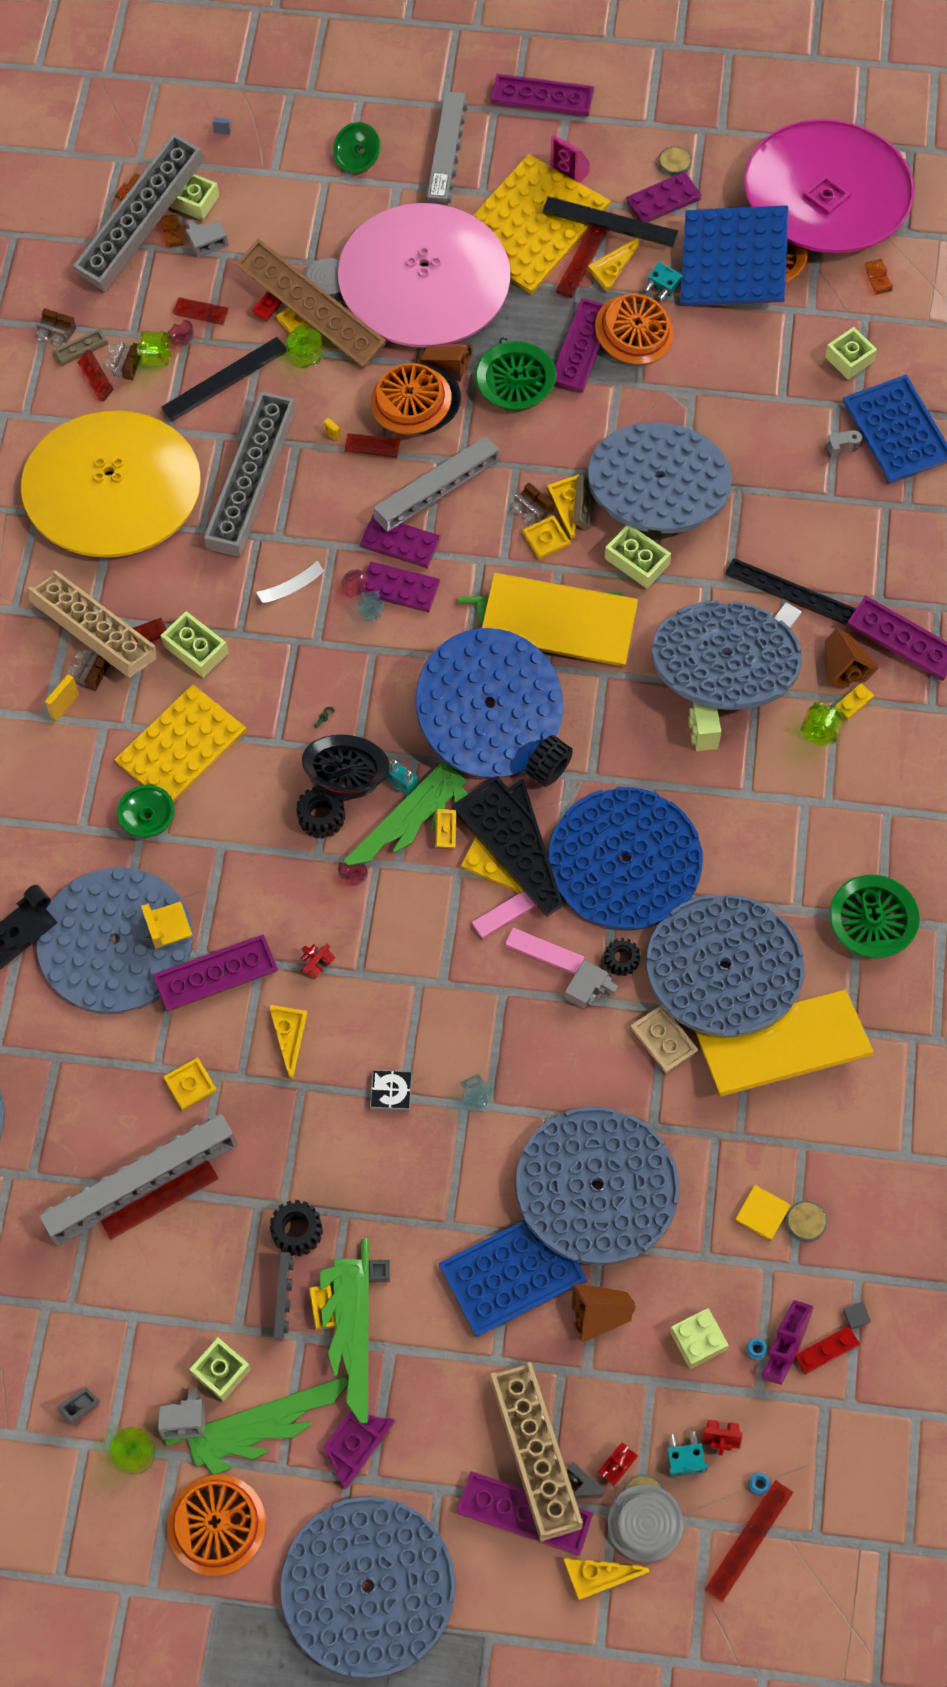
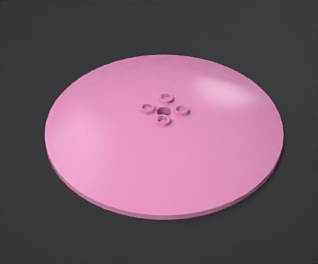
M413 203L380 212L364 222L351 235L341 253L338 267V282L341 296L348 310L381 337L400 345L426 348L427 346L449 345L462 341L486 327L499 313L506 300L510 285V266L505 249L498 237L476 217L446 205ZM427 263L428 266L421 267L420 264Z

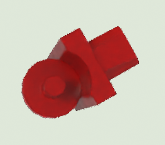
M327 943L316 954L314 951L318 947L315 944L310 948L307 946L301 948L304 954L300 959L305 962L310 958L308 963L300 970L303 975L307 973L316 979L323 972L316 964L319 959L326 966L335 959V956L329 950L331 947Z
M708 1420L703 1430L702 1444L711 1445L710 1448L718 1449V1455L723 1456L724 1450L740 1449L743 1432H740L738 1423L730 1422L727 1424V1430L719 1429V1422L717 1420Z
M621 1442L597 1473L612 1486H615L638 1458V1455Z

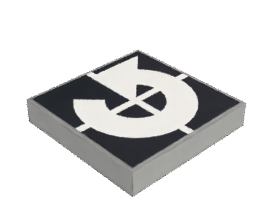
M373 1070L370 1110L410 1112L413 1071Z

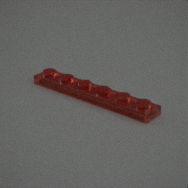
M593 226L589 227L556 288L557 294L573 298L588 270V265L591 264L608 230Z
M209 1160L100 1222L110 1240L219 1178Z
M777 1480L774 1481L705 1587V1591L723 1603L794 1493Z

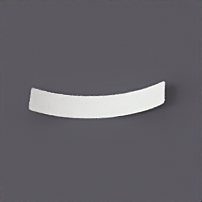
M316 561L304 572L289 581L256 593L262 603L280 599L303 588L320 576L324 570L320 563Z

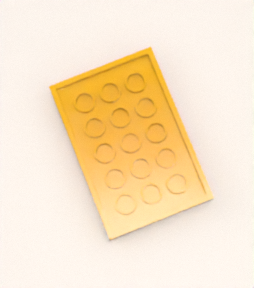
M192 684L114 760L118 766L141 785H155L164 789L171 796L174 803L247 732V728Z

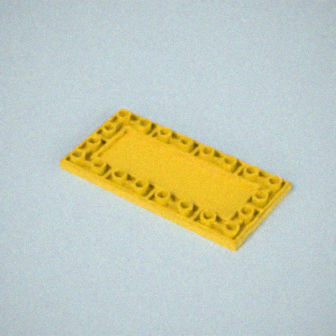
M494 573L482 628L502 629L515 633L527 639L542 652L625 667L638 599Z
M846 989L796 1002L778 1022L754 1034L739 1037H719L695 1031L720 1097L874 1056L872 1046Z

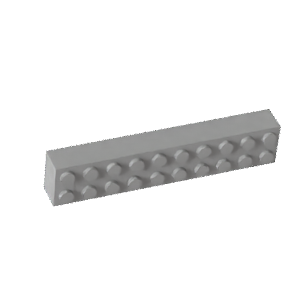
M175 133L172 134L73 265L80 277L106 292L205 160L200 148Z
M260 391L204 536L206 549L241 557L296 412L294 399Z
M222 1114L211 1116L207 1119L206 1123L201 1126L196 1125L192 1127L185 1135L174 1137L167 1145H160L151 1154L138 1157L134 1161L135 1163L120 1167L111 1176L102 1177L97 1184L92 1187L87 1186L83 1188L76 1196H69L62 1200L58 1206L47 1208L40 1215V1218L55 1245L59 1247L237 1147L234 1134Z

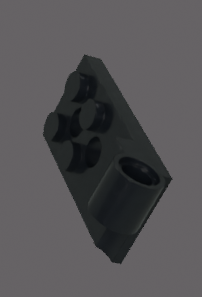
M39 885L29 887L24 893V898L16 903L19 907L0 922V943L4 942L3 948L0 949V970L58 923L46 909L50 905L51 899ZM20 930L16 937H11L13 931Z

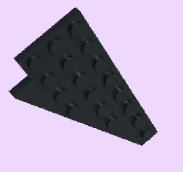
M498 776L493 777L452 805V810H456V815L546 917H549L562 907L563 903L523 779L508 788Z

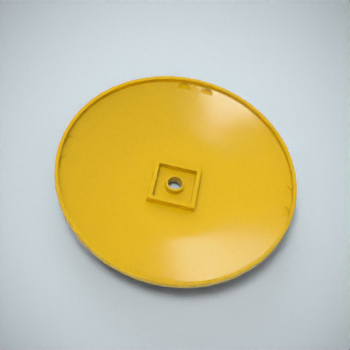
M102 411L83 415L60 425L36 445L26 461L22 473L21 494L29 519L36 529L54 544L71 552L86 556L120 557L150 549L171 537L182 527L197 504L200 494L201 475L196 455L191 446L181 434L168 424L151 416L135 412ZM108 471L114 472L112 475H105Z

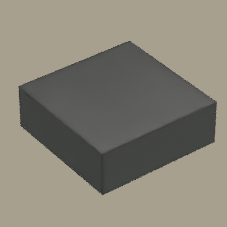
M369 1260V1282H390V1260Z
M863 1302L843 1309L851 1329L871 1322Z

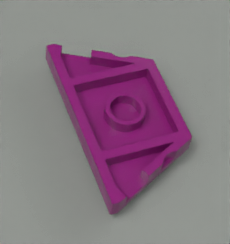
M349 1412L324 1445V1449L346 1490L395 1423L394 1419L368 1415V1423L363 1424L359 1423L353 1412Z

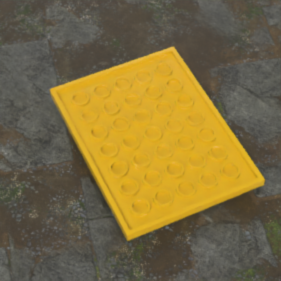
M528 154L473 216L489 227L503 245L510 266V282L532 295L592 227L544 214L543 208L548 196L606 211L609 208L611 201Z

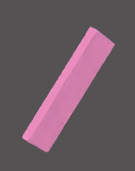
M523 891L473 921L472 926L483 940L536 908L537 905Z
M512 928L505 943V947L573 975L577 973L585 959L582 955L516 928Z

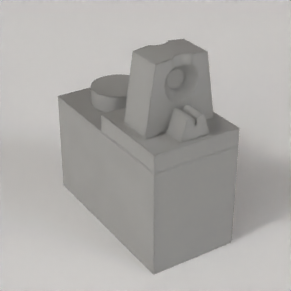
M193 219L186 221L188 242L197 258L229 246L227 234L219 220L205 226L202 224L196 225Z
M584 960L565 991V999L586 1010L587 1006L592 1005L596 996L600 993L604 994L606 992L615 996L619 986L611 982L612 978L608 976V972Z
M189 1388L188 1400L181 1401V1405L168 1404L167 1406H160L158 1430L162 1440L205 1436L206 1409L203 1399H199L197 1388Z

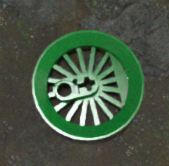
M509 341L495 345L483 354L477 364L475 378L478 389L491 403L504 410L523 411L536 406L551 393L556 381V369L551 357L540 347L523 341ZM515 359L520 360L518 367H515ZM511 360V369L505 361ZM524 361L529 362L526 366H523ZM516 391L517 402H511ZM509 393L507 401L503 400ZM520 393L526 401H521Z
M871 874L855 877L838 889L830 905V923L839 941L852 952L869 958H885L900 953L912 943L919 929L920 913L916 900L905 886L892 878ZM881 894L888 897L883 904H881L880 900ZM853 897L860 907L849 900ZM866 899H871L874 903H868ZM891 900L896 903V905L883 911ZM845 905L854 912L842 910V908ZM899 909L903 912V914L890 915ZM841 916L855 920L841 921ZM905 920V925L891 921ZM856 926V927H854L853 929H851V930H849V931H847V932H845V930H844V928H843V927ZM892 929L904 931V934L901 936ZM862 930L855 941L850 938V936ZM869 930L867 942L859 943ZM872 933L874 935L875 941H871Z

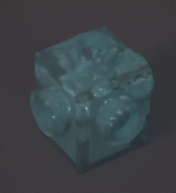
M379 591L362 592L361 602H358V613H362V618L368 621L377 620V618L381 617V612L384 611L383 600L380 601Z
M479 1074L460 1082L464 1091L462 1097L466 1105L470 1104L475 1110L483 1108L492 1102L490 1096L492 1090L488 1082L485 1083Z

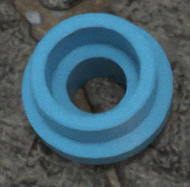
M753 1338L747 1343L746 1352L752 1359L759 1360L766 1355L767 1345L762 1339ZM758 1346L760 1348V1352H754L753 1347Z
M755 1473L749 1479V1488L754 1494L763 1495L770 1488V1480L763 1473ZM758 1480L762 1481L763 1487L758 1488L755 1482Z

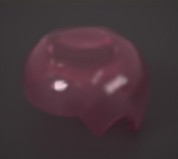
M183 320L181 325L174 323L172 329L167 333L169 341L175 346L189 344L194 337V329L191 322Z
M360 569L348 571L341 581L342 588L346 596L349 597L364 593L365 584H369L366 572Z
M340 862L338 875L341 882L353 887L366 881L368 869L364 863L347 866Z

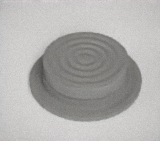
M332 258L320 259L305 269L302 274L342 306H346L341 296L338 282L339 260Z
M639 1484L624 1490L612 1503L608 1514V1531L615 1547L626 1557L638 1562H655L668 1556L678 1545L683 1532V1516L677 1501L666 1490L655 1485Z

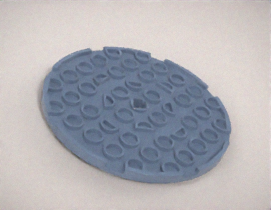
M649 422L627 426L607 436L596 447L591 456L588 468V483L598 505L603 506L609 512L608 515L615 520L634 529L646 532L648 530L661 531V533H677L701 526V523L708 519L712 520L720 513L730 495L732 474L725 455L712 441L702 434L684 426Z
M705 601L678 610L677 614L671 618H666L659 626L652 645L654 667L660 678L669 688L694 703L717 709H750L775 701L794 685L800 674L802 664L800 643L789 626L782 620L778 621L773 618L770 612L762 608L732 601L731 604L719 603V601Z
M114 867L90 872L65 886L46 908L58 923L37 940V955L41 969L56 993L63 999L76 1005V1007L89 1012L122 1014L125 1011L144 1008L161 998L153 974L189 962L193 946V929L184 902L169 884L159 877L139 869ZM181 902L192 937L155 949L141 906L149 903L150 909L156 910ZM117 935L120 937V941L116 944H112L109 941L113 936Z
M727 894V896L706 895L698 897L673 909L670 912L672 915L661 921L655 929L647 952V975L651 989L661 1006L674 1019L695 1031L719 1037H739L757 1033L772 1026L784 1017L799 996L805 972L803 950L790 925L781 916L778 917L769 910L768 906L758 901ZM727 961L731 966L729 969L720 966V963Z
M584 1107L569 1110L565 1114L550 1119L532 1135L523 1149L516 1173V1195L525 1222L545 1246L572 1261L590 1265H610L625 1262L643 1254L661 1239L667 1231L676 1211L679 1199V1177L674 1159L665 1147L664 1141L647 1124L630 1114L626 1115L614 1111L612 1108ZM593 1181H600L603 1187L599 1190L595 1189L592 1186Z
M357 1497L344 1500L317 1514L304 1526L293 1541L288 1551L281 1577L282 1607L286 1621L297 1642L309 1656L322 1666L333 1672L355 1678H379L392 1675L412 1666L423 1658L443 1634L449 1622L455 1599L453 1564L449 1551L438 1531L423 1515L413 1508L382 1497ZM367 1580L372 1581L375 1585L370 1593L362 1590V1584Z

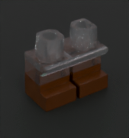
M44 308L41 313L42 318L40 322L36 323V339L43 343L47 337L51 338V345L59 348L62 343H68L76 330L74 317L61 313L58 314V312Z
M119 341L118 345L110 344L108 354L109 356H114V358L104 359V369L112 371L115 377L133 381L142 357L141 345L139 343L127 345L123 341Z
M528 482L524 486V490L519 495H515L514 502L510 506V512L515 516L523 512L525 515L522 516V521L527 526H530L534 522L538 523L553 513L554 502Z
M87 648L86 651L78 649L74 658L75 661L80 663L78 666L69 664L66 670L67 674L75 678L76 684L96 692L110 663L91 648Z

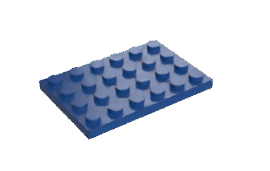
M907 374L843 397L845 407L889 484L947 463V442Z
M525 1220L439 1263L476 1338L572 1290L573 1284H584L587 1282V1278L579 1263L567 1259L545 1246L530 1230Z

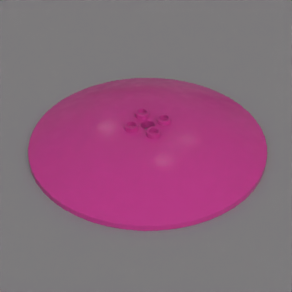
M814 119L800 121L774 131L754 149L746 165L744 176L745 194L750 207L788 205V242L819 252H853L883 242L892 236L906 221L914 200L913 176L900 152L877 133L862 126L839 120Z

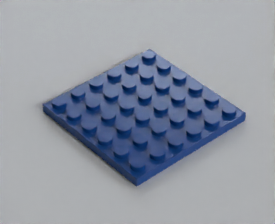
M789 206L685 210L681 306L785 302Z

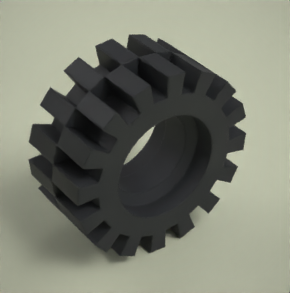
M617 938L614 939V943L612 941L609 943V947L607 946L605 951V964H607L608 970L611 969V973L617 972V976L623 973L624 976H627L628 972L632 974L638 968L640 949L636 947V943H631L630 939L624 941V938H621V941H618ZM619 951H626L630 959L626 963H619L615 959V954Z

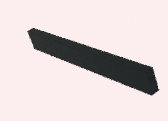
M549 196L543 208L544 214L672 248L678 236V230Z
M275 337L161 406L162 411L171 422L286 353L287 348L278 337Z
M735 558L732 559L726 571V576L844 625H847V622L856 610L854 607Z

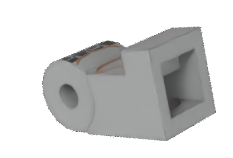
M855 430L828 435L826 445L831 458L838 457L839 452L858 450L862 435Z

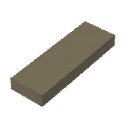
M99 328L53 351L61 366H64L108 345V340Z
M580 475L577 476L573 522L583 530H587L590 527L592 493L588 478Z

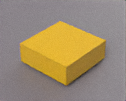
M325 419L324 431L335 441H338L341 438L340 427L331 419Z

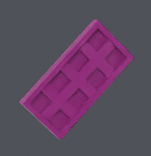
M683 172L626 196V202L638 220L648 223L701 200L702 195L687 173Z
M373 515L360 542V547L428 568L440 542V535L402 523L387 532L374 519Z
M370 561L359 593L361 596L430 613L440 579Z

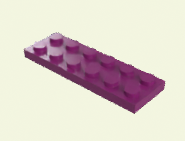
M496 74L491 104L589 117L594 86Z
M581 298L555 365L556 386L581 393L584 392L601 347L595 332V321L599 310L604 305L603 303Z
M864 596L846 626L944 681L947 676V641L868 596Z
M263 934L153 974V978L165 1009L169 1012L278 971V968Z
M470 1471L457 1511L459 1515L578 1556L581 1555L593 1516L592 1512L578 1508L583 1522L582 1530L540 1542L525 1490Z

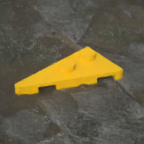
M638 238L588 265L589 272L606 292L610 290L639 247Z
M475 837L461 864V869L517 893L523 892L522 888Z
M270 1005L289 1078H294L308 1012Z

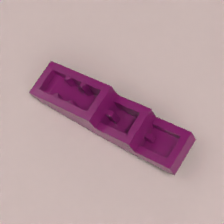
M796 1300L793 1301L777 1330L778 1337L769 1352L770 1359L761 1373L762 1379L782 1385L806 1332L813 1311L812 1305Z

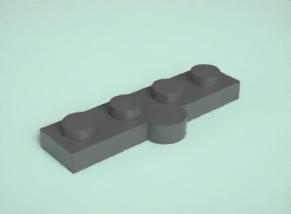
M281 1252L274 1330V1337L284 1338L285 1334L289 1332V1321H286V1312H290L291 1300H288L289 1291H292L293 1279H290L289 1275L290 1270L294 1269V1258L291 1257L289 1252Z

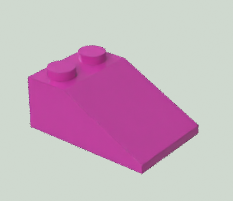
M553 134L551 136L550 166L580 183L589 174V160L580 149Z

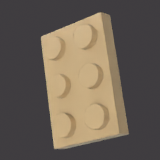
M659 1006L631 1025L632 1031L665 1074L698 1053L697 1047L676 1020L662 1006Z

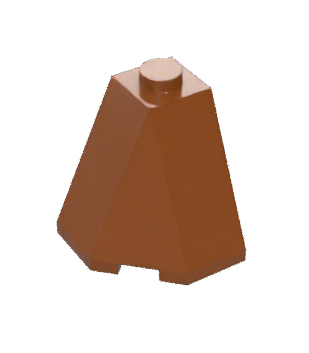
M471 343L427 346L425 352L421 353L419 362L440 367L450 373L455 380L461 382L473 355V346Z
M836 628L825 640L828 680L831 684L843 689L849 687V683L867 681L879 669L878 665L849 633Z
M578 1283L573 1284L571 1308L575 1310V1318L577 1320L574 1322L575 1332L582 1342H586L632 1321V1314L635 1312V1301L625 1291Z

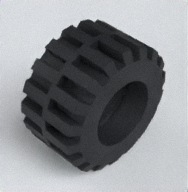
M555 735L547 737L537 746L529 758L526 774L545 787L551 785L567 768L573 754V748Z
M315 786L312 787L311 791L307 789L305 795H300V801H297L296 808L297 817L303 831L306 830L307 835L313 834L314 838H318V836L326 838V835L331 837L334 835V831H340V826L343 827L345 820L343 799L328 796L316 789ZM323 806L331 809V812L325 817L318 818L311 815V812L317 807Z
M291 1200L287 1201V1205L281 1204L279 1206L280 1210H275L273 1212L274 1217H271L270 1232L276 1247L280 1248L281 1252H289L291 1256L294 1254L302 1256V1253L306 1252L307 1255L310 1253L311 1248L315 1249L317 1247V1242L320 1243L321 1235H323L320 1215L318 1211L316 1212L315 1207L308 1205V1202L304 1201L302 1204L300 1200H295V1203H291ZM294 1219H301L308 1223L307 1231L300 1237H290L284 1232L286 1225Z

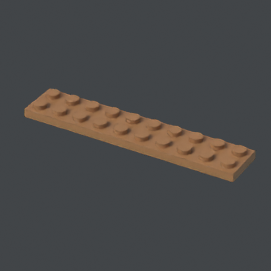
M259 238L236 263L239 269L361 367L365 368L387 343L383 337Z

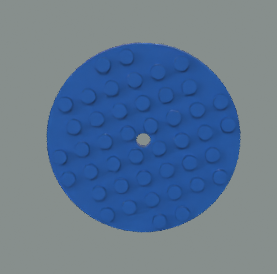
M478 628L459 633L440 645L428 658L420 672L415 691V710L421 732L423 731L432 750L444 762L460 772L482 778H493L496 776L501 778L517 774L526 769L528 760L537 746L551 735L557 736L563 716V695L558 676L546 656L534 644L515 633L495 628ZM486 698L493 699L494 707L489 708L486 706Z
M616 787V789L600 790L589 794L565 812L552 834L549 847V862L561 898L575 913L589 922L605 928L639 930L658 925L661 921L672 915L670 912L692 898L701 877L703 851L699 835L693 823L672 801L669 802L660 797L659 794L649 790L634 787ZM627 854L631 859L629 862H625L620 857Z

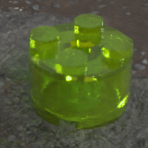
M300 325L288 335V355L295 366L308 368V366L313 364L315 366L321 361L323 348L319 332L313 328Z
M141 331V344L137 346V354L141 355L142 366H168L171 359V350H168V344H171V339L168 332Z
M815 702L813 706L808 708L800 729L802 735L804 733L807 736L806 739L816 745L827 746V743L831 742L834 744L843 725L842 711L838 708H831L820 702Z
M133 1426L125 1428L118 1432L111 1442L109 1448L111 1458L116 1466L126 1474L144 1473L154 1463L155 1444L150 1436L140 1428ZM134 1448L137 1452L133 1454L129 1450Z

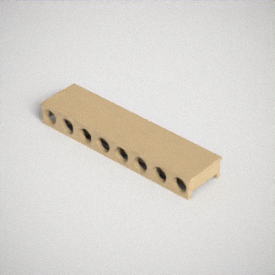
M56 570L53 571L51 577L36 587L32 588L30 586L28 588V601L128 678L157 659L154 644Z
M529 1362L527 1365L497 1374L495 1372L491 1373L490 1381L540 1542L582 1530L583 1522L532 1363Z

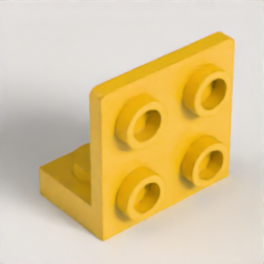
M181 902L156 910H151L149 903L141 906L155 949L192 937Z

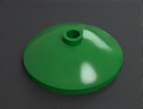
M354 122L343 127L337 134L333 144V154L337 164L350 173H361L371 168L377 161L381 151V141L377 131L369 124L363 122Z
M140 785L130 789L123 795L117 807V816L122 828L130 835L139 838H150L161 834L170 826L175 814V807L171 796L164 789L155 785ZM146 815H150V816H151V817L148 818V819L145 818Z

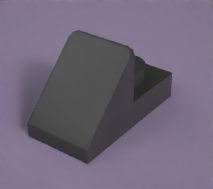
M85 1387L57 1406L56 1410L70 1424L78 1426L83 1416L98 1407L100 1400Z
M574 1462L571 1463L567 1468L568 1478L576 1485L578 1483L581 1484L574 1493L575 1499L602 1498L606 1491Z

